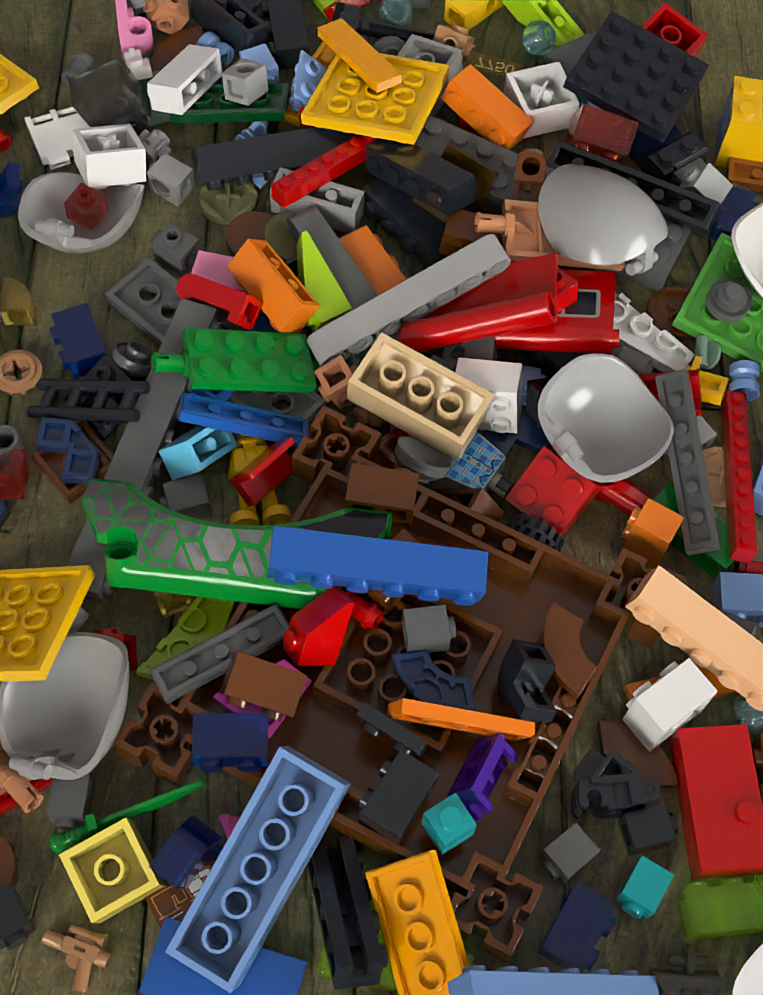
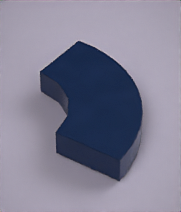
M427 649L391 656L393 668L398 679L416 700L476 711L469 677H455L441 671L432 662Z

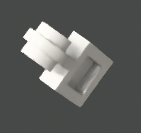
M134 47L128 48L129 51L123 52L125 63L120 64L125 83L153 77L149 59L142 58L140 49L134 50Z

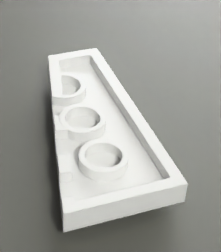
M615 292L613 329H620L619 347L623 348L626 346L650 357V365L661 372H674L685 369V366L691 363L695 354L668 331H660L654 326L653 319L645 312L640 314L630 305L631 300L623 293L618 295Z

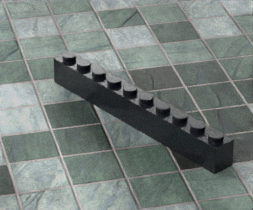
M378 177L361 188L364 191V214L376 220L384 232L397 239L407 253L413 254L421 261L425 269L448 257L438 253L446 223L412 201L414 197ZM519 350L527 357L533 367L541 368V371L548 377H553L573 359L582 355L594 354Z

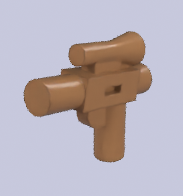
M74 924L70 926L68 933L75 935V938L47 929L43 935L42 944L67 954V965L76 970L71 991L86 993L92 964L106 968L111 959V953L102 950L108 940V934L91 932Z

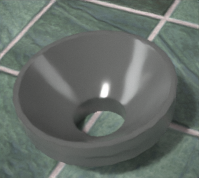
M404 436L400 437L396 443L394 453L400 468H406L414 473H419L418 482L427 484L429 481L444 478L452 468L453 463L448 455L417 438Z

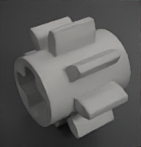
M144 129L138 136L145 147L147 165L158 161L164 153L169 155L172 152V149L168 147L170 145L169 138L158 129H154L151 133Z

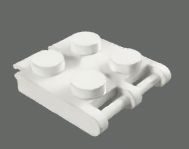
M80 101L75 102L74 106L59 111L52 109L49 110V114L32 119L30 116L24 118L42 164H49L51 170L71 164L69 157L74 156L72 129L91 127ZM77 112V113H75V114H71V115H68V116L59 118V116H63V115H66V114H69V113ZM52 119L51 121H48V122H45V123H41V124H38V125H35V126H34V124H36V123H40V122H43V121Z

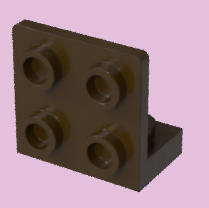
M450 142L443 151L441 158L475 175V202L461 210L476 214L480 211L499 173ZM413 198L412 201L447 223L449 216Z

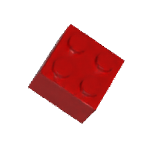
M543 446L505 499L521 512L528 514L529 517L536 516L538 520L548 522L547 525L556 528V533H560L562 535L561 539H563L603 486L596 481L583 477L572 469L554 449Z

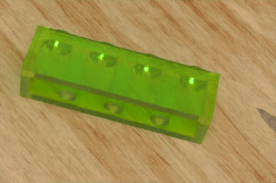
M763 875L756 877L757 882L743 883V878H730L722 880L721 886L708 887L705 881L686 884V890H683L676 896L684 941L763 933Z

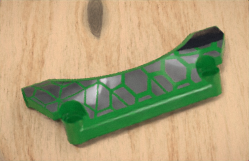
M91 478L89 480L87 489L82 497L83 509L97 542L107 544L104 551L106 577L108 584L112 587L271 606L277 604L279 607L302 609L327 589L314 588L310 582L296 581V584L284 585L276 583L274 581L275 578H267L274 526L389 540L392 525V512L351 507L313 519L277 525H233L210 522L186 516L160 505L146 496L132 482Z

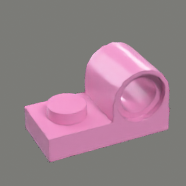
M115 0L123 59L125 58L123 52L129 51L128 48L134 47V50L140 49L142 56L148 55L154 49L150 21L144 17H134L133 7L128 8L127 0Z

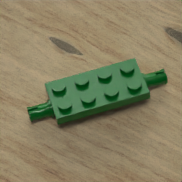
M185 328L182 334L184 347L180 354L153 352L151 357V366H155L152 367L153 373H181V376L189 378L191 389L313 393L317 387L315 380L317 376L314 371L320 368L318 361L313 360L310 356L306 334Z

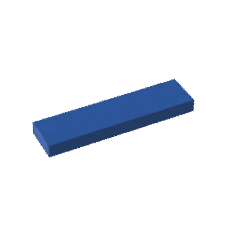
M186 392L182 393L179 421L274 442L292 437L295 441L293 446H298L304 436L309 438L307 419Z

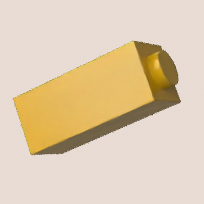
M446 0L444 21L452 27L453 24H457L470 30L504 4L501 0Z

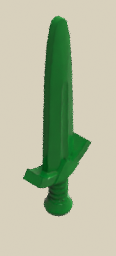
M200 780L161 793L105 817L95 818L94 814L86 815L84 818L85 824L64 833H52L49 838L50 848L55 853L61 854L68 846L88 839L124 818L133 819L165 806L206 786L205 780Z

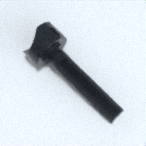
M338 2L335 5L333 21L342 18L360 35L376 38L394 36L400 38L405 43L412 34L433 40L435 32L359 18L357 5Z

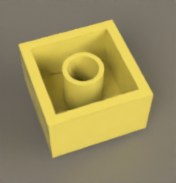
M129 818L120 820L59 854L91 923H102L166 886L135 822Z

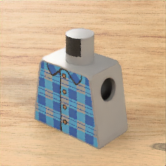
M476 432L459 461L449 456L453 464L448 474L444 478L433 481L435 485L441 488H483L487 494L491 490L504 499L515 485V482L502 475L506 467V457L478 432Z

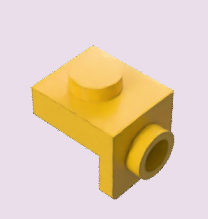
M695 356L692 366L686 365L685 369H699L702 357ZM699 370L702 402L720 406L729 378Z

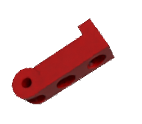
M191 273L183 275L176 287L180 298L203 305L207 304L228 312L227 320L249 331H252L263 305L262 301L247 293Z

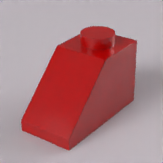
M332 586V588L327 589L291 617L288 630L283 637L282 648L297 666H335L355 603L339 586Z

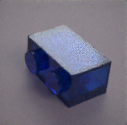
M88 303L51 314L55 325L49 327L55 345H62L64 351L58 353L64 370L71 369L74 379L84 377L106 353Z
M193 713L192 760L194 767H200V770L204 772H219L223 770V767H238L239 771L256 772L260 770V767H268V713Z
M576 882L537 953L563 969L578 968L580 973L583 969L590 971L600 953L599 950L595 949L600 936L607 938L617 920L611 916L616 905Z

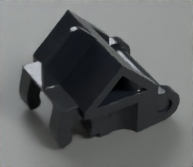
M591 749L573 771L575 787L571 792V813L575 819L580 818L583 813L582 809H586L590 803L593 806L594 817H600V820L620 819L624 813L649 807V802H653L659 797L661 789L655 780L642 779L641 772L611 750L605 758L596 750Z

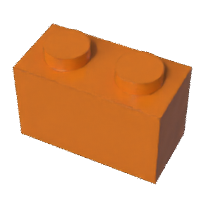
M648 498L642 509L636 506L632 512L627 526L621 535L626 540L622 548L648 559L646 565L655 569L668 549L684 517Z

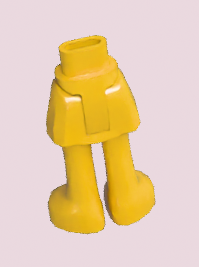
M235 433L238 446L232 449L228 467V477L230 480L269 447L265 439ZM275 488L261 499L263 525H277L290 522L292 519L291 511L286 505L278 503ZM238 493L239 510L232 513L230 524L260 525L256 505L248 507Z

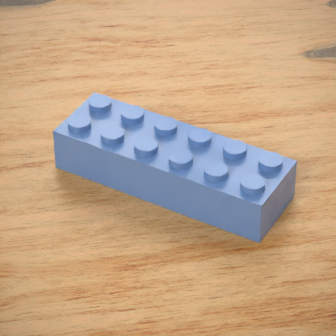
M289 746L279 747L165 953L229 993L239 987L352 783Z

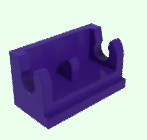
M501 733L475 741L447 794L451 796L456 793L474 821L481 819L483 815L482 810L489 815L493 809L488 798L501 772L508 766L507 761L501 754L505 755L513 764L518 759L517 753L504 740L505 737Z

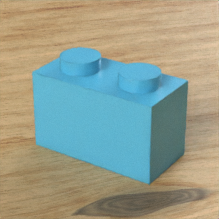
M198 425L158 452L172 480L200 472L238 445L232 432Z

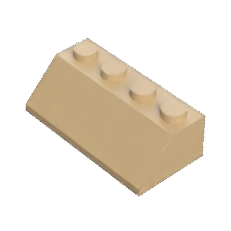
M382 332L349 379L347 388V399L457 461L460 460L475 436L495 395Z

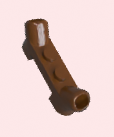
M530 148L524 149L519 153L515 168L512 200L539 203V194L545 181L547 164L545 153L541 150Z

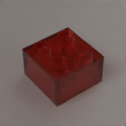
M583 104L573 114L564 142L620 163L629 155L639 122Z

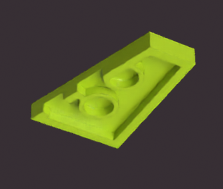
M197 597L179 618V623L170 634L159 642L150 658L139 666L136 670L137 676L153 680L149 670L223 632L233 615L237 602Z

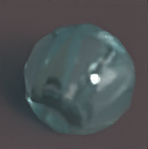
M410 0L381 1L379 17L382 22L407 26L411 21L413 6Z
M533 21L522 33V44L525 50L532 55H545L555 46L556 33L553 26L546 21Z
M742 695L735 698L736 725L747 724L750 736L763 734V711L751 707Z

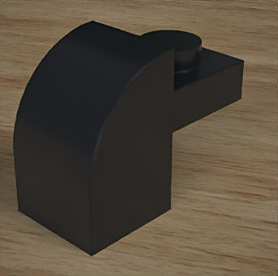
M512 640L500 666L498 696L501 705L515 708L519 718L527 721L537 720L551 723L557 710L544 688L556 665L544 644Z

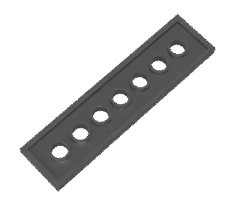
M149 257L105 293L108 303L160 346L173 319L165 318L162 314L167 310H177L181 300L176 290L178 280ZM147 292L157 294L154 299L149 301L141 298ZM218 314L219 321L222 322V330H238ZM235 391L227 400L231 403L304 418L308 420V423L319 413L322 406L326 407V401L315 391L313 393ZM278 400H285L290 406L285 410H277L273 407V404Z

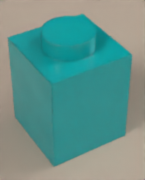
M456 793L424 812L421 821L422 826L441 855L471 837L477 826Z
M641 855L634 863L615 900L622 904V910L637 919H641V917L648 919L655 913L674 874Z

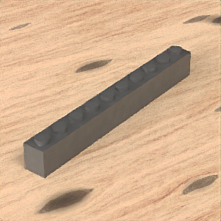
M181 298L158 353L180 354L184 347L182 334L185 328L222 330V322L219 321L217 308ZM151 368L146 379L150 384V391L148 394H140L134 409L140 411V420L138 422H128L104 477L107 480L132 482L150 499L153 498L156 477H161L165 469V464L158 451L177 439L176 429L179 424L181 396L183 392L191 394L192 391L189 378L181 376V373H153ZM87 518L67 566H91L95 577L85 599L104 604L107 595H112L116 587H112L107 582L104 556L107 544L97 542Z

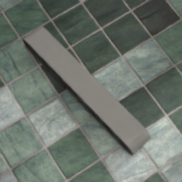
M494 234L486 235L316 330L308 337L307 344L320 367L340 355L347 360L372 346L381 332L390 336L400 330L403 323L422 318L500 274L509 267L511 260Z

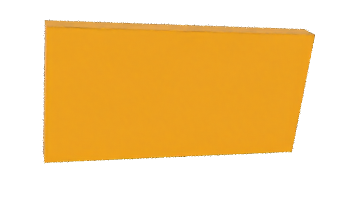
M430 850L365 872L375 911H377L379 916L380 929L387 948L398 994L449 995L447 982L462 975V969L469 967V962L436 850Z

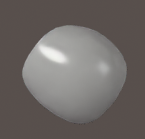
M567 164L551 172L541 187L538 206L541 224L551 246L560 254L572 260L595 265L620 264L631 259V263L625 267L626 273L630 276L646 272L658 260V254L654 251V247L668 235L666 222L654 201L631 181L596 167Z
M55 172L41 175L32 179L21 197L18 211L20 227L34 240L65 253L82 254L102 250L121 239L133 224L141 205L144 185L130 184L125 186L120 184L111 185L105 189H94L87 187L81 174Z
M587 354L568 362L548 381L541 392L538 402L540 424L557 454L577 473L587 479L600 483L617 482L647 468L667 450L674 434L673 422L664 407L639 376L624 361L613 355Z
M67 633L46 680L2 681L0 686V741L3 749L10 757L9 767L18 771L20 776L32 780H48L49 778L73 780L88 774L98 765L112 747L123 722L127 707L130 676L127 648L120 640L97 633Z

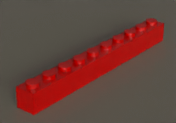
M358 134L272 183L271 198L282 208L289 206L366 161L365 146L379 138Z
M727 390L721 402L729 560L750 563L757 553L746 393Z

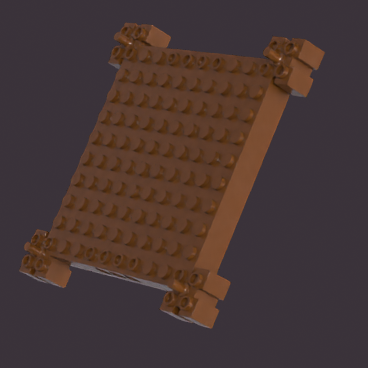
M322 406L311 424V439L304 436L291 456L292 475L311 483L312 486L289 523L317 518L344 509L351 464L373 463L378 467L384 468L374 463L380 452L381 433L357 422L354 429L346 426V416ZM418 484L412 525L392 522L389 540H392L402 529H405L421 544L488 551L486 593L480 602L466 606L455 604L454 599L440 598L438 601H423L418 598V595L406 594L384 615L381 623L374 630L362 628L361 622L350 616L335 666H297L282 648L283 643L258 655L257 658L271 663L285 659L312 680L299 699L294 717H285L270 739H266L213 698L214 694L221 689L225 674L185 694L180 703L176 699L166 704L156 684L151 682L137 704L141 720L139 723L128 719L113 744L120 757L143 769L148 760L153 761L151 765L155 775L178 788L183 786L195 765L193 755L257 788L279 747H291L352 783L329 827L352 837L355 841L395 862L430 850H436L446 887L455 893L451 904L462 940L466 941L470 932L484 938L480 945V950L507 963L524 930L523 927L514 923L515 919L518 918L524 922L528 919L543 886L518 873H515L511 882L505 880V877L624 625L630 628L626 637L648 648H652L660 635L650 625L639 622L633 616V612L625 607L645 575L651 571L644 568L648 559L622 548L610 575ZM661 566L679 581L684 582L686 577ZM341 586L344 592L347 591V587ZM355 593L356 595L360 596L361 598H363L364 600H366L367 602H369V601H368L363 595H361L360 593ZM241 602L224 631L271 607V605ZM553 602L584 620L579 632L580 645L586 657L597 666L595 672L578 699L569 694L558 683L553 674L551 675L544 689L557 712L551 723L537 720L530 721L535 722V735L518 741L504 739L515 750L518 759L513 764L505 755L501 754L507 761L508 766L501 772L488 798L493 809L489 815L482 810L483 815L480 820L475 821L477 826L471 837L441 855L422 826L421 821L424 812L449 797L447 794L475 741L487 736L397 719L392 720L427 741L429 746L423 756L420 758L413 753L412 757L439 773L437 783L399 845L360 822L362 809L358 805L369 787L373 790L377 788L382 780L378 773L389 756L395 759L399 752L391 747L394 740L382 733L378 739L361 728L363 720L357 716V713L363 703L366 702L387 716L388 703L402 698L416 700L401 684L391 661L392 655L406 653L401 623L404 609L446 605L447 616L454 617L456 637L451 638L449 650L429 653L432 662L441 671L452 676L469 677L476 712L519 720L524 719L519 718L515 708L502 706L498 696L499 670L512 640L516 639L542 644L544 622ZM279 607L288 624H290L291 617L301 610Z

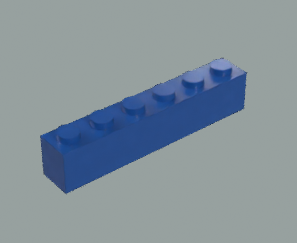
M274 526L267 578H275L274 581L276 583L293 585L296 584V581L310 582L312 587L319 589H330L332 585L347 587L348 591L354 593H366L368 589L383 591V595L388 597H402L404 594L418 595V598L423 601H438L440 598L454 599L455 604L468 606L474 605L475 602H480L486 593L488 551Z

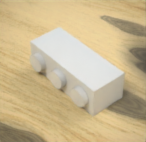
M192 44L183 49L147 83V93L150 97L152 110L183 115L222 76L219 49Z

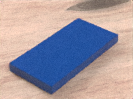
M165 917L139 990L140 993L145 995H298L307 962L261 947L241 985L229 993L165 953L181 924V921Z

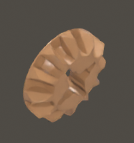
M12 350L1 355L0 391H5L10 396L14 393H21L25 396L26 391L31 388L36 389L39 379L43 378V367L38 357L25 350ZM15 365L23 372L22 378L19 381L13 376Z

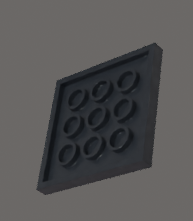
M611 11L566 78L563 88L664 143L709 65L627 20L625 17Z

